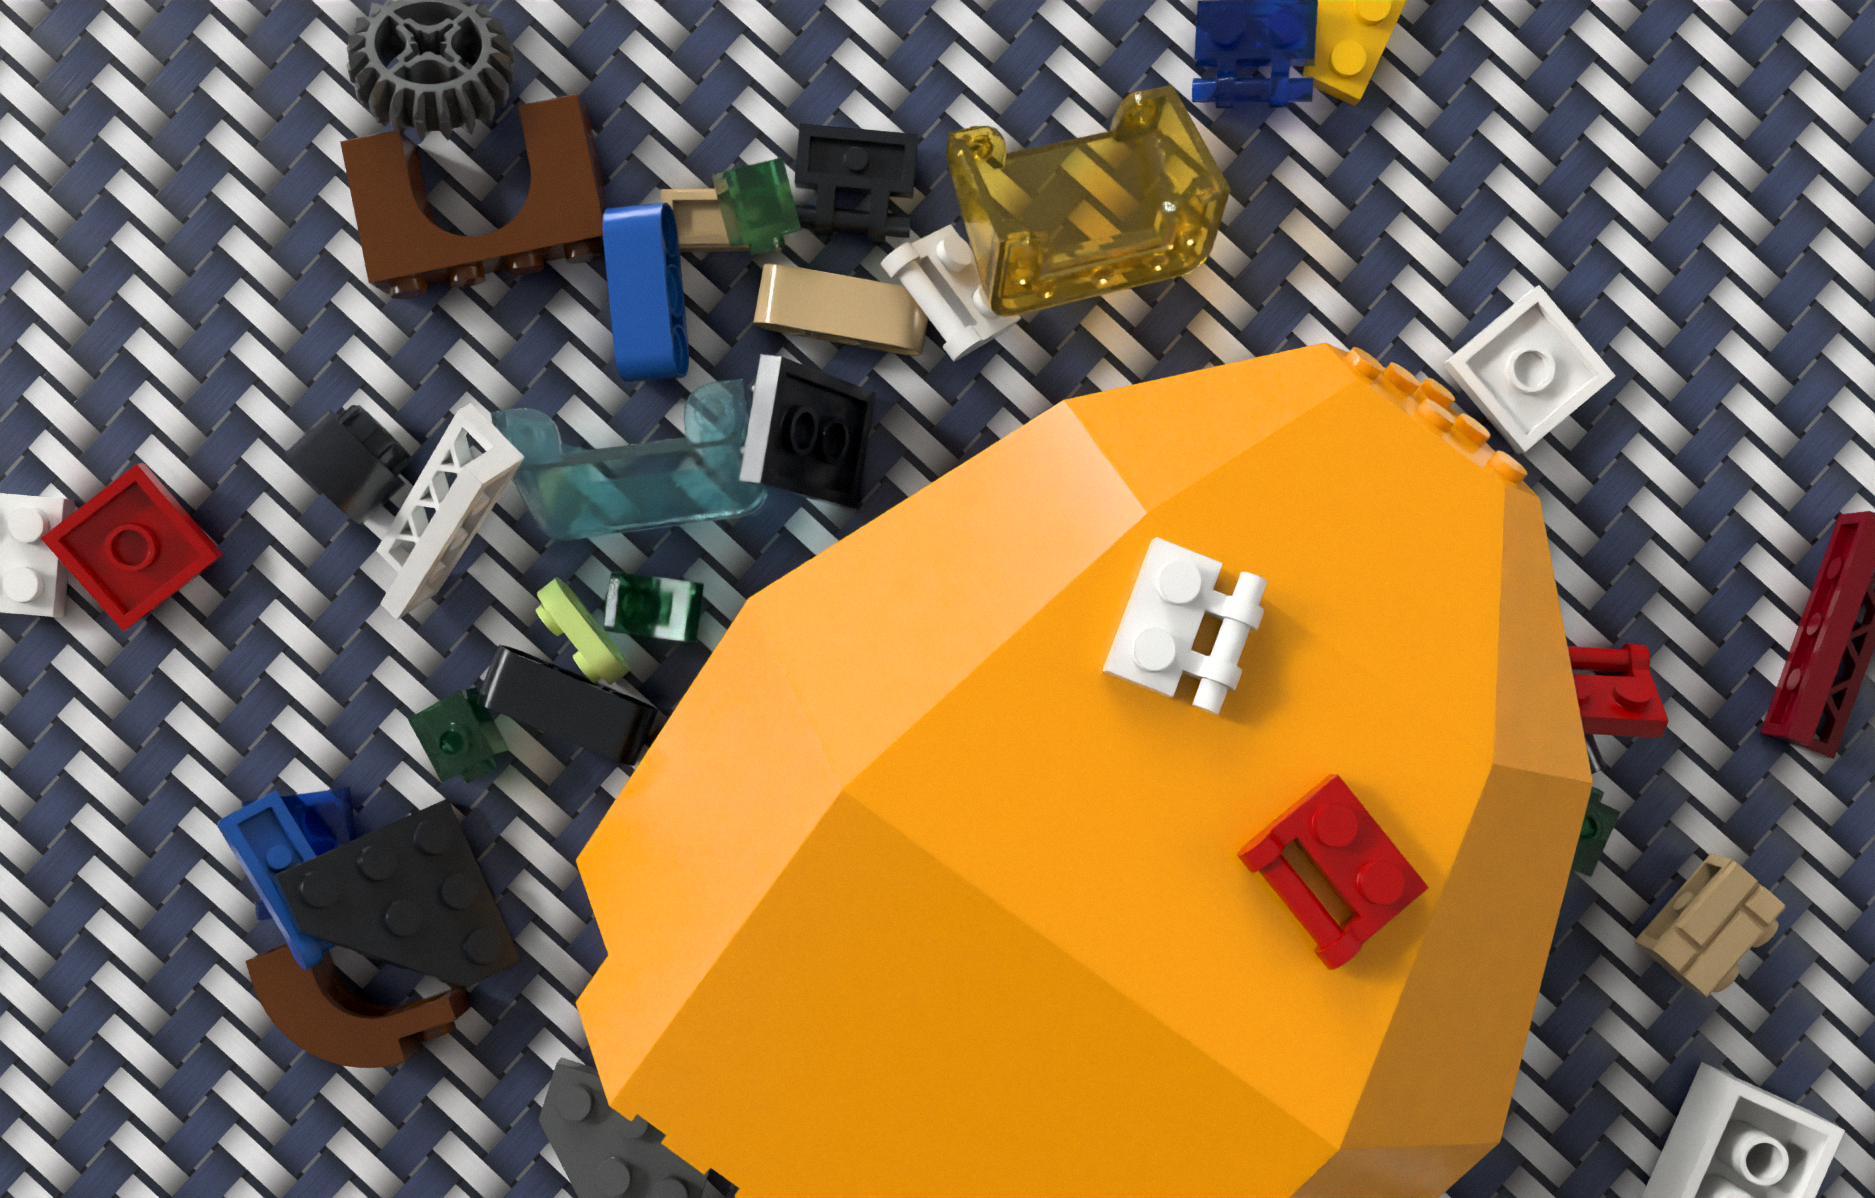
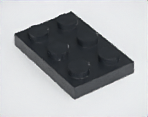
M761 354L757 376L751 388L752 408L747 437L741 447L742 466L739 480L834 506L856 509L876 393L785 357Z

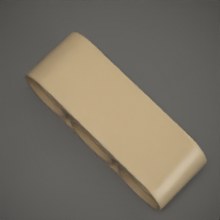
M769 263L763 266L753 324L757 327L779 333L902 355L920 356L923 352L929 318L905 286Z

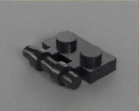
M800 123L794 183L796 188L817 190L816 206L793 204L792 228L812 229L815 236L833 237L834 232L868 235V241L886 242V236L910 238L911 215L888 213L890 197L913 199L918 134ZM837 192L871 195L870 210L836 208Z

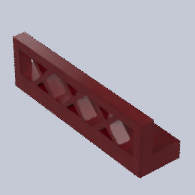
M1864 511L1839 514L1760 734L1825 758H1835L1875 648V588L1873 590L1871 584L1875 583V572H1873L1875 568L1874 512ZM1863 601L1866 608L1861 624L1853 627ZM1856 637L1855 643L1853 645L1851 639ZM1843 656L1847 664L1842 678L1834 681ZM1834 693H1836L1835 698H1834V701H1833L1831 695L1834 694ZM1824 712L1827 720L1818 741L1813 739L1821 714Z

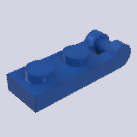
M274 791L220 819L217 827L285 937L294 959L303 970H307L323 961L322 954L336 945L326 941L321 942L296 932L272 879V876L316 857L278 792Z

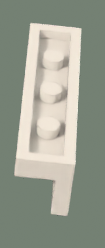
M472 403L459 409L376 550L398 572V575L380 603L396 620H399L439 592L525 458ZM467 433L487 451L474 460L468 445ZM444 471L457 473V478L450 489ZM424 507L436 509L429 523ZM403 540L415 542L416 545L410 554L401 546Z

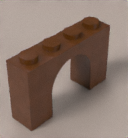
M578 94L518 105L531 170L529 193L522 209L507 225L497 231L481 236L455 235L442 230L436 223L428 204L417 145L404 133L398 135L396 130L340 141L369 284L386 294L391 293V297L394 299H408L425 295L428 292L427 286L449 281L452 287H468L485 282V274L508 270L509 275H527L543 270V262L566 258L567 263L579 264L601 258V250H604L602 222L605 210L608 209L589 111Z

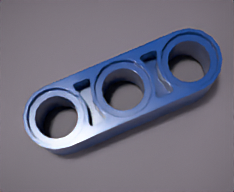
M667 202L608 208L603 215L602 226L614 353L619 375L625 382L684 378L689 368V346L678 230L674 212Z

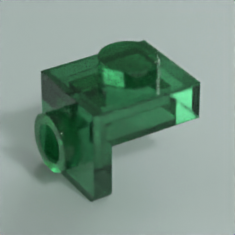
M612 572L609 588L604 600V630L613 633L635 634L697 643L704 583Z

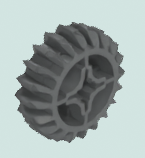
M390 0L389 5L385 6L371 2L369 17L356 18L355 34L348 36L347 52L349 63H347V70L350 82L354 83L358 100L361 101L363 108H370L371 114L375 117L377 123L391 121V126L394 127L398 135L411 127L415 128L422 141L430 131H440L448 141L452 129L461 127L472 135L476 126L475 119L492 123L495 108L506 107L507 99L509 98L508 90L513 89V83L516 78L513 64L515 63L514 48L510 44V39L507 37L506 29L502 25L501 19L492 18L486 3L472 6L470 0ZM396 57L397 64L388 70V65ZM475 57L477 59L476 64L468 70L466 62Z

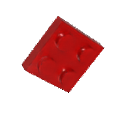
M145 463L134 465L41 537V540L123 632L132 628L224 556Z

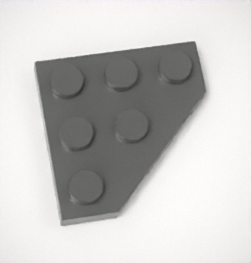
M562 1057L556 1063L538 1120L578 1198H702L710 1169L704 1175L662 1145L661 1142L665 1134L638 1114L632 1121H629L611 1108L608 1104L597 1068Z

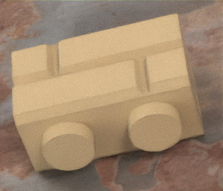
M1711 853L1634 942L1679 983L1707 998L1712 992H1720L1734 982L1739 974L1737 963L1751 947L1762 946L1774 936L1779 926L1778 921L1775 919L1786 907L1784 903L1767 888L1760 885L1738 863L1732 859Z

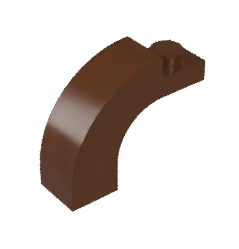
M288 944L266 950L245 961L257 997L275 1026L288 1039L308 1053L342 1066L379 1068L405 1063L422 1049L420 1039L421 1041L431 1040L455 1030L456 1025L454 1021L471 1008L466 989L457 987L402 1005L384 1006L370 1003L355 995L342 982L335 969L329 950L322 954L323 961L307 970H303L296 962Z

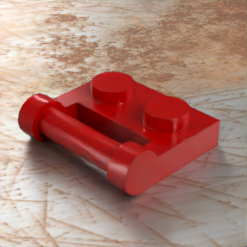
M1625 643L1621 649L1568 646L1572 670L1620 672L1621 676L1573 674L1584 734L1662 737L1669 720L1649 670L1650 653L1646 645Z
M1329 774L1251 839L1237 854L1251 873L1257 871L1261 873L1317 943L1314 952L1328 970L1339 968L1352 959L1360 951L1363 943L1429 888L1338 774ZM1291 841L1296 843L1352 913L1342 924H1337L1281 854L1285 846Z

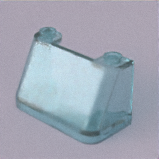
M743 379L709 383L698 387L690 394L684 406L686 437L587 450L583 447H572L563 443L554 421L548 415L536 409L517 408L491 412L492 424L525 457L511 480L536 527L543 534L553 539L574 540L739 518L755 513L763 506L768 496V488L739 480L742 466L741 447L747 437L752 408L751 389Z

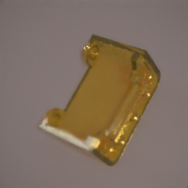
M1173 85L1136 91L1128 95L1116 110L1111 129L1108 132L1007 154L1006 142L996 128L990 126H971L966 129L948 132L946 149L948 167L982 289L991 310L996 315L1004 317L1016 316L1179 277L1190 273L1202 265L1212 251L1231 189Z

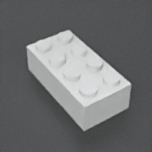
M1701 1062L1641 1198H1815L1845 1130L1810 1110Z

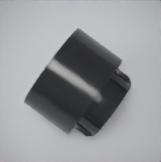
M351 405L339 417L329 409L284 451L293 464L330 501L361 526L405 485V482L398 475L411 464V455L361 405Z

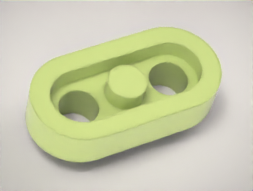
M558 577L554 578L537 592V596L542 603L535 609L539 618L554 635L566 634L578 649V652L573 655L574 661L592 682L596 683L602 678L608 684L613 685L631 670L629 662L577 595Z

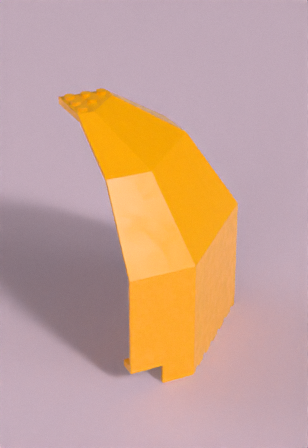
M1320 343L1063 400L748 598L576 859L608 956L575 1003L609 1106L629 1121H632L638 1114L665 1134L661 1144L705 1175L712 1168L738 1187L735 1198H1439L1500 1143L1593 786L1541 501L1535 492L1523 481L1528 474L1527 471L1508 454L1499 450L1495 452L1486 443L1491 436L1487 429L1467 414L1461 413L1459 415L1451 407L1455 397L1437 381L1427 377L1421 383L1410 372L1393 362L1387 368L1382 367L1374 357L1358 347H1353L1350 352H1346L1330 344ZM1156 537L1223 563L1213 590L1225 595H1233L1241 572L1252 573L1268 581L1259 604L1265 610L1258 630L1249 631L1237 667L1243 670L1236 690L1227 691L1219 715L1207 713L1192 706L1201 680L1182 673L1174 696L1167 698L1102 672L1150 542ZM1204 614L1191 650L1205 656H1210L1223 621ZM1329 774H1338L1429 887L1363 943L1360 951L1352 959L1334 970H1328L1315 954L1314 950L1317 947V943L1259 871L1251 873L1237 856L1243 846ZM1291 841L1285 846L1281 854L1337 924H1342L1352 913L1296 843Z

